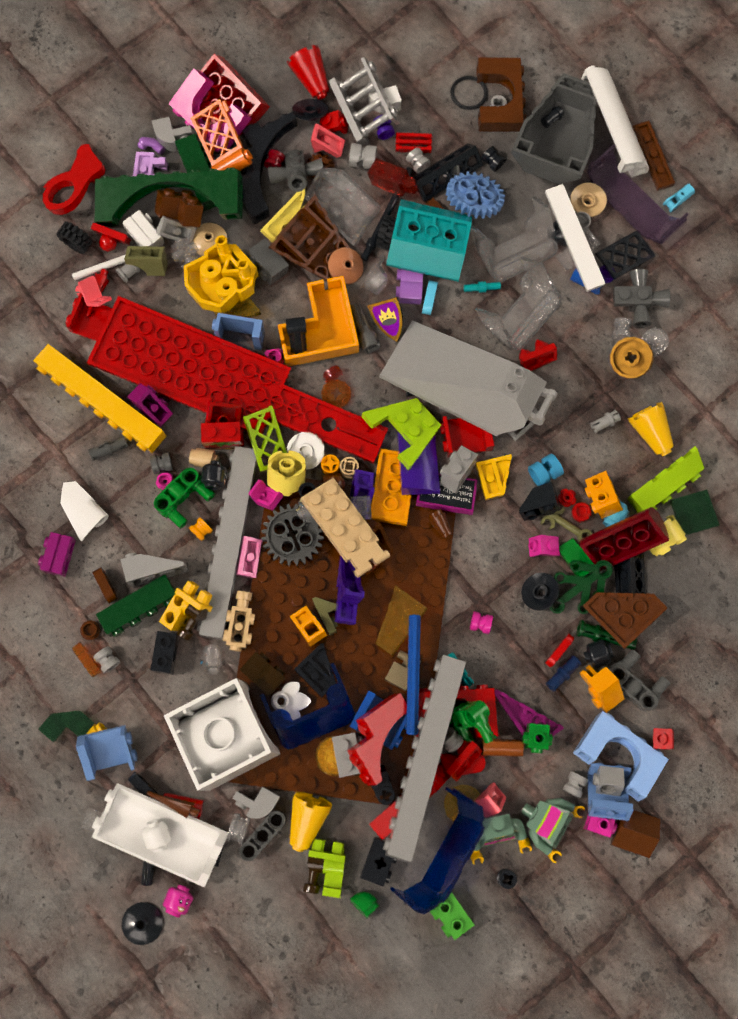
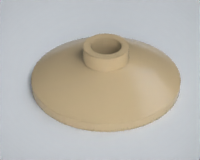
M583 183L572 191L570 202L576 213L586 212L590 217H594L605 209L607 197L600 186L593 183Z
M204 223L197 227L191 242L194 251L200 256H204V251L216 244L215 239L218 236L224 235L227 238L225 230L215 223ZM206 236H212V238L206 239Z

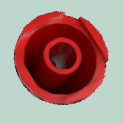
M312 45L313 49L308 50L305 47L289 57L291 61L287 60V64L311 96L321 100L327 96L329 87L321 50L318 45Z

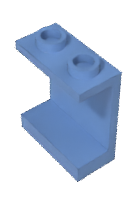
M218 313L217 319H213L212 330H214V336L223 339L224 330L252 334L254 349L262 351L265 336L263 320Z
M125 725L77 736L76 749L87 781L95 779L96 770L129 763L130 770H135V761H138L136 749H132L131 732H127Z
M591 763L587 773V779L589 780L587 783L588 816L629 821L633 813V804L629 803L628 794L622 791L620 796L597 794L596 785H593V775L597 773L599 766L624 768V783L626 784L631 768L621 765L611 766L604 765L603 763Z

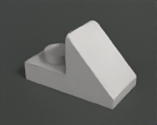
M162 216L156 234L191 245L197 228L182 226L177 219Z

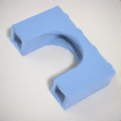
M602 711L594 718L573 751V754L590 765L598 758L606 743L616 742L625 746L633 757L634 768L623 791L639 802L647 797L669 759L660 750L653 749V747L647 744L645 739L632 733L630 728L617 722L611 714Z

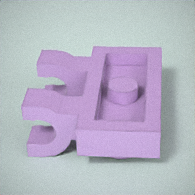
M136 152L133 176H137V174L154 175V168L168 171L169 164L166 162V157L155 158L154 152Z

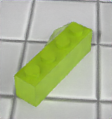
M696 446L627 498L638 513L650 507L657 510L656 505L660 502L664 505L672 499V493L675 491L680 493L687 487L685 484L691 480L693 483L701 477L700 472L704 470V466Z

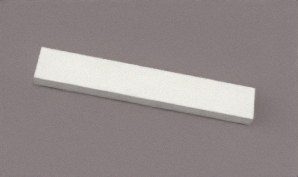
M561 184L547 189L545 194L586 291L604 286L605 281L564 185Z

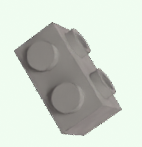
M461 445L459 450L454 451L450 456L449 464H444L440 471L442 475L440 485L457 493L475 467L478 454Z

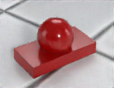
M97 223L92 224L91 230L102 235L99 238V245L102 250L108 252L114 250L117 246V241L130 245L131 238L126 234Z

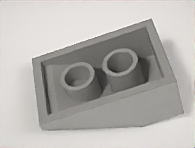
M137 553L127 554L125 558L120 559L126 582L133 588L151 583L164 574L169 578L189 572L185 563L177 560Z

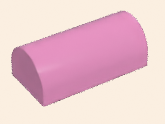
M242 536L236 569L237 576L256 578L262 540Z

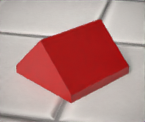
M216 400L208 401L205 423L240 422L242 405Z

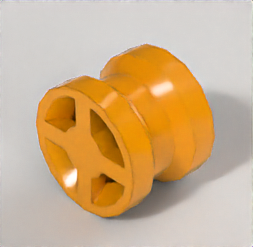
M334 455L323 457L321 461L322 472L325 475L338 473L340 470L339 459Z
M200 517L195 525L189 527L191 532L200 541L205 539L206 534H210L213 531Z

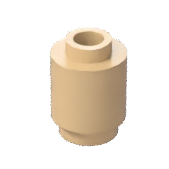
M191 449L189 463L195 467L203 468L205 464H210V461H218V455L215 450Z

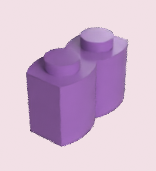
M397 269V280H400V286H396V297L399 298V303L421 304L423 274Z

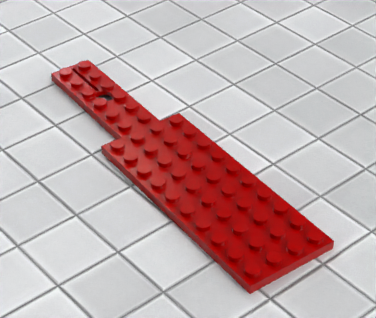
M121 296L117 297L87 360V364L136 385L140 383L146 387L149 385L157 394L205 414L207 413L208 401L211 400L242 405L240 428L246 431L247 428L243 417L272 405L278 424L299 433H314L323 443L373 464L388 431L387 427L380 424L372 429L361 416L286 386L285 383L291 372V367ZM270 411L265 413L264 420L272 421ZM251 418L249 419L251 427L255 429L258 420ZM332 418L335 420L336 427L333 431L328 432L322 428L321 423L324 419ZM261 423L258 432L263 434L267 425Z

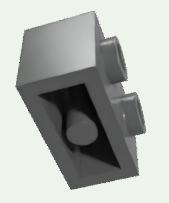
M265 238L248 250L247 257L257 267L261 279L272 285L287 274L289 264L281 255L268 248L270 243Z

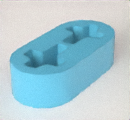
M429 280L422 314L431 315L438 285L436 281Z

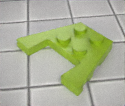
M418 398L364 411L361 416L372 429L388 420L410 444V447L398 454L397 457L407 470L412 468L415 461L420 457L423 450L441 427V424Z

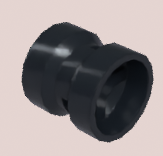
M494 146L487 149L481 157L484 163H489L490 169L493 172L499 170L506 162V158L500 155Z

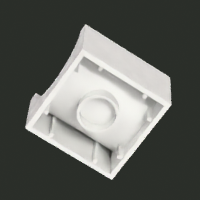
M238 678L164 715L197 791H210L280 755L278 747L272 743L256 715L250 700L248 683Z

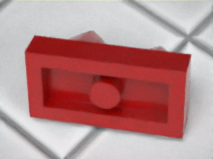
M537 339L535 351L531 352L527 349H521L519 354L520 366L532 371L557 360L556 345Z
M463 741V744L457 750L458 757L451 754H441L440 756L444 769L456 782L483 752L473 741Z

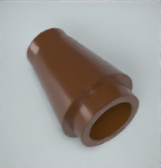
M441 508L428 515L430 524L442 538L452 534L446 513Z

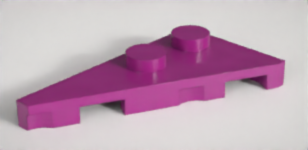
M497 689L495 690L496 699L522 737L529 723L550 725L549 734H552V736L564 729L562 725L537 713Z

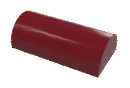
M650 507L580 540V547L594 564L599 560H607L613 566L668 542L669 535L659 513L653 507ZM605 566L600 567V571L606 569Z

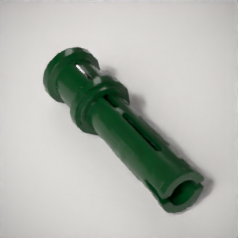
M580 620L576 631L577 637L591 638L594 642L604 640L605 642L621 646L600 625L594 626L585 623L584 620ZM637 638L626 648L634 650L637 644Z

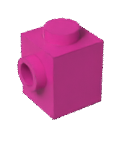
M587 815L583 829L611 837V834L614 835L617 823L615 822L616 819Z

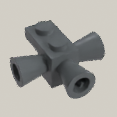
M291 150L285 153L286 167H268L271 185L288 179V186L294 192H300L308 186L307 176H325L322 158L305 164L303 150Z
M635 269L630 272L633 286H614L613 302L614 306H629V312H635L633 327L644 328L651 325L648 313L651 305L669 307L670 290L652 292L651 286H646L648 270Z

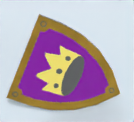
M398 297L368 305L375 324L384 334L397 342L403 329V313Z

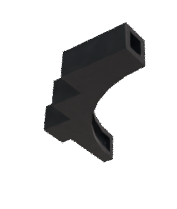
M294 112L283 114L279 119L266 123L262 128L257 122L246 126L242 130L243 139L253 157L251 160L252 164L242 170L244 173L242 206L254 225L270 217L269 208L261 191L262 170L269 150L286 133L297 127V118Z

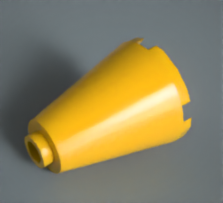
M661 401L656 403L657 405L654 407L649 406L635 413L628 420L656 455L661 454V456H665L672 452L671 448L674 445L665 407Z
M295 792L292 800L289 843L293 846L292 849L299 852H304V850L310 848L332 807V803L320 796L317 799L312 797L313 794L306 792Z

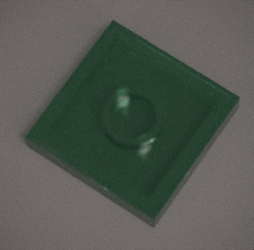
M708 490L670 500L675 518L686 535L720 525Z

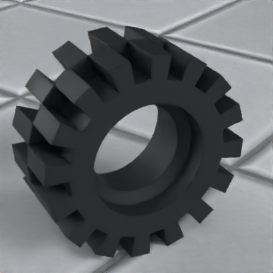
M385 215L379 229L376 247L389 251L396 222L395 217Z
M67 221L63 223L56 233L60 241L80 254H85L93 243L92 238L87 233H84L78 226H74Z

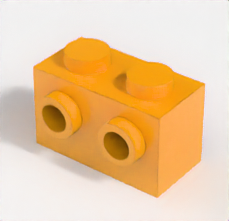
M607 471L585 479L587 487L584 488L588 498L592 497L593 502L590 504L595 514L598 513L601 519L623 510Z

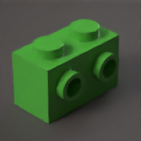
M447 889L429 903L432 907L429 910L435 920L440 918L444 924L441 928L448 938L452 936L456 940L474 926V923L450 889Z

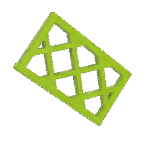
M272 405L243 417L260 471L267 470V465L264 466L262 462V454L267 457L271 456V454L264 451L267 442L275 445L272 454L277 452L279 448H281L282 453H287ZM269 411L272 418L271 423L263 419L265 413ZM251 418L258 420L255 429L251 427L249 421ZM261 423L269 426L266 436L258 432ZM273 429L276 430L277 442L269 438ZM256 435L264 439L261 448L257 446Z

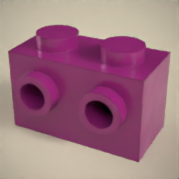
M140 383L127 398L151 422L161 427L173 413L168 409L167 402L155 395L157 392L148 385L146 387Z

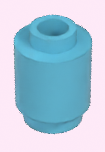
M620 501L623 508L622 511L604 518L603 524L606 527L626 519L629 510L625 503Z

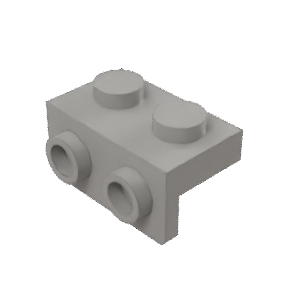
M358 732L332 737L339 778L360 774L358 768L351 763L350 755L347 751L363 740Z

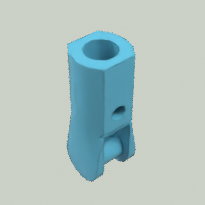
M686 184L669 197L663 205H666L671 213L695 194V189L690 184Z

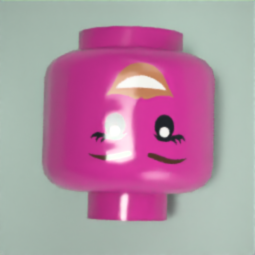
M178 884L177 888H169L163 901V906L166 908L165 912L180 918L181 915L188 913L193 896L189 893V888Z

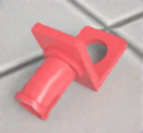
M95 276L79 281L76 286L75 292L82 293L87 306L98 307L112 300L110 296H102Z

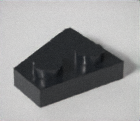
M323 643L319 644L294 669L321 698L336 685Z

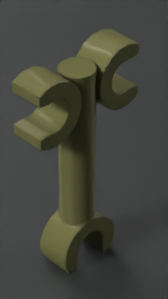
M564 506L560 511L547 515L540 521L541 525L545 521L551 523L548 530L554 528L555 522L575 534L579 542L582 539V534H587L588 536L592 534L589 529L581 530L559 516L565 511Z

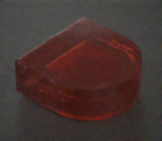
M337 365L327 369L323 374L326 384L341 376L342 370Z

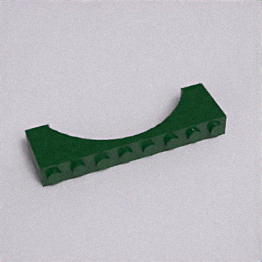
M229 167L226 170L208 169V171L203 172L191 170L189 173L174 171L172 174L157 172L154 175L137 174V176L131 177L120 175L116 178L103 176L102 179H95V223L105 227H119V221L138 200L152 192L166 188H185L198 192L218 207L219 214L224 220L242 219L243 176L236 168Z

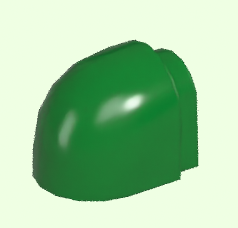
M365 891L358 892L349 899L366 919L380 906L377 903L378 899Z

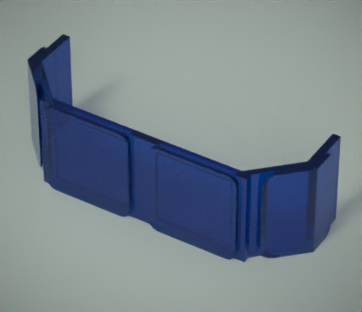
M446 787L445 790L457 798L459 813L422 881L404 891L394 887L390 888L408 906L421 914H426L433 910L438 904L444 903L449 897L463 871L462 869L466 861L470 859L484 832L483 807L455 788Z

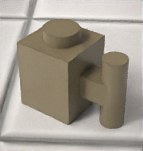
M400 650L397 657L403 660L402 665L394 661L384 681L406 691L408 654Z

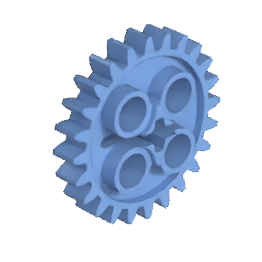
M467 171L466 175L460 173L459 176L454 175V178L450 179L446 195L448 196L447 201H451L450 206H456L455 210H462L461 214L466 212L468 217L474 215L475 219L478 216L484 219L485 215L491 218L492 214L496 216L497 212L501 211L505 201L504 190L500 189V184L495 185L496 180L490 181V176L484 178L483 173L478 176L476 172H473V175H471Z

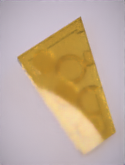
M396 585L376 644L391 656L394 655L408 636L409 615L416 614L422 617L427 611V607Z

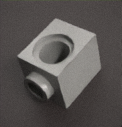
M599 766L597 773L593 775V785H596V793L620 796L625 787L624 768Z

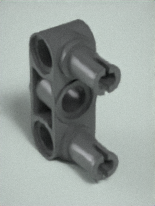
M632 649L622 661L616 662L609 670L612 673L614 670L620 671L621 679L619 682L626 699L642 711L653 710L657 707L661 694L671 683L661 676L652 688H647L640 679L630 673V669L641 657ZM644 697H648L651 700L650 707L644 705Z

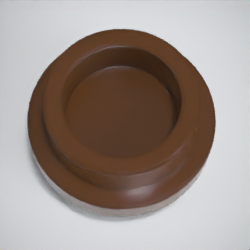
M86 621L82 624L80 633L84 639L94 640L100 634V626L95 621Z

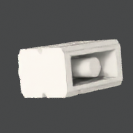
M138 210L131 217L123 221L125 230L138 246L164 245L163 237L156 234L158 227L155 228L152 225L153 221L147 213L144 215Z

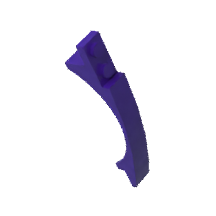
M355 469L349 499L364 518L365 516L367 517L374 495V473ZM341 555L336 586L338 587L335 622L355 625L357 605L364 598L365 592L362 588L360 577L357 578L354 574L356 569L350 561L346 563Z

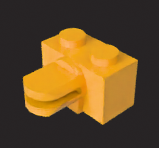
M588 665L586 667L587 672L585 670L580 671L582 679L589 685L588 691L593 697L591 700L598 709L602 708L607 713L624 700L619 679L607 667H604L597 673Z

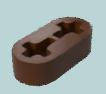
M100 567L92 573L107 602L110 604L116 601L118 597L103 568Z

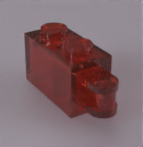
M376 158L367 172L373 186L403 197L405 192L414 194L418 190L415 179L409 177L407 169Z

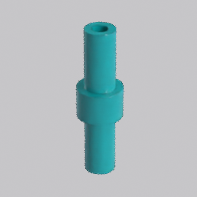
M481 281L478 284L463 285L464 292L478 291L479 293H484L487 290L501 289V283Z

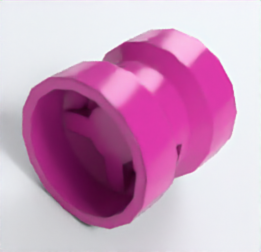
M474 611L470 630L477 631L479 628L482 633L489 635L493 615L487 614L481 617L480 612Z

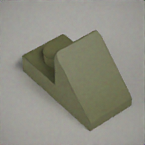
M317 597L312 598V602L329 636L337 633L335 628L338 627V624L335 622L334 616H329L336 612V604Z

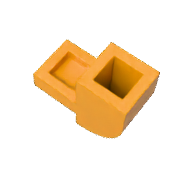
M304 606L290 616L310 647L327 636L325 630L307 606Z

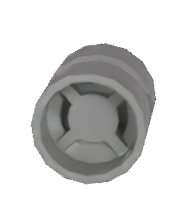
M352 143L349 167L359 168L363 166L364 169L374 170L377 146L367 145L363 147L362 144Z

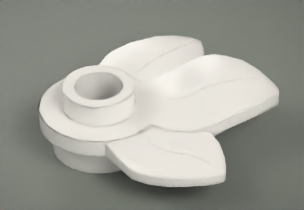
M299 682L285 684L282 691L276 692L271 698L273 708L281 711L284 719L291 722L301 721L299 710L306 708L311 703L307 695L299 692ZM279 698L285 699V703L283 705H279L277 703V700Z

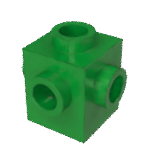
M527 724V730L523 732L522 741L523 744H526L525 748L531 749L530 753L543 754V750H548L549 746H552V734H549L550 725Z

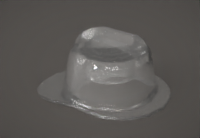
M384 253L374 261L358 289L364 287L378 295L385 288L388 277L381 266L385 257Z

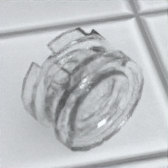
M651 328L641 338L650 345L653 357L661 355L669 343L668 335L660 328Z
M235 813L226 840L230 842L234 840L239 842V845H243L251 818L247 817L244 819L240 814Z

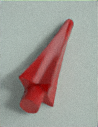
M101 269L100 274L95 273V279L101 294L109 283L107 279L108 271L105 269ZM88 306L86 312L87 317L91 315V312L94 308L93 306Z

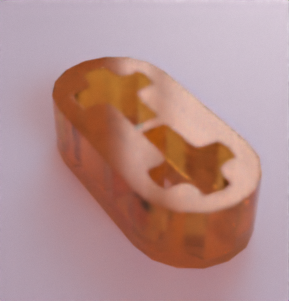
M82 642L72 647L92 677L102 672Z

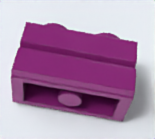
M50 532L49 537L47 536L44 540V548L46 549L44 555H41L39 558V570L66 577L76 540L70 536Z

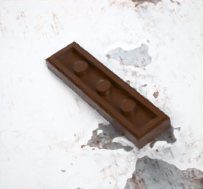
M650 121L633 125L632 128L648 163L649 172L657 191L674 186V178Z

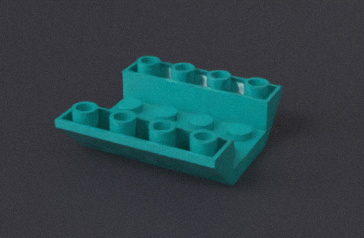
M401 199L386 266L458 282L468 244L472 215L468 217V214H461ZM415 225L418 227V230L411 231L409 226ZM451 233L455 238L447 239L445 234Z

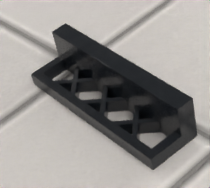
M467 143L409 179L411 186L417 188L422 201L425 202L447 188L451 177L454 178L452 173L455 166L461 165L460 173L466 175L467 171L471 173L483 166V162L476 145ZM474 155L477 163L471 167L467 166L469 158ZM442 174L447 175L444 184H437L439 176ZM428 183L432 184L431 191L425 195L422 187Z
M644 552L615 565L616 593H646Z

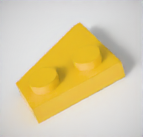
M511 454L475 464L485 500L504 496L512 459Z

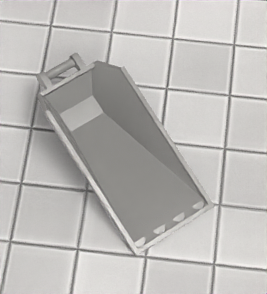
M413 320L379 378L497 437L499 434L524 428L527 420L534 424L542 425L552 401L558 395L555 390L544 388L547 382L532 371ZM542 396L545 400L538 413L535 414L532 410L539 397Z

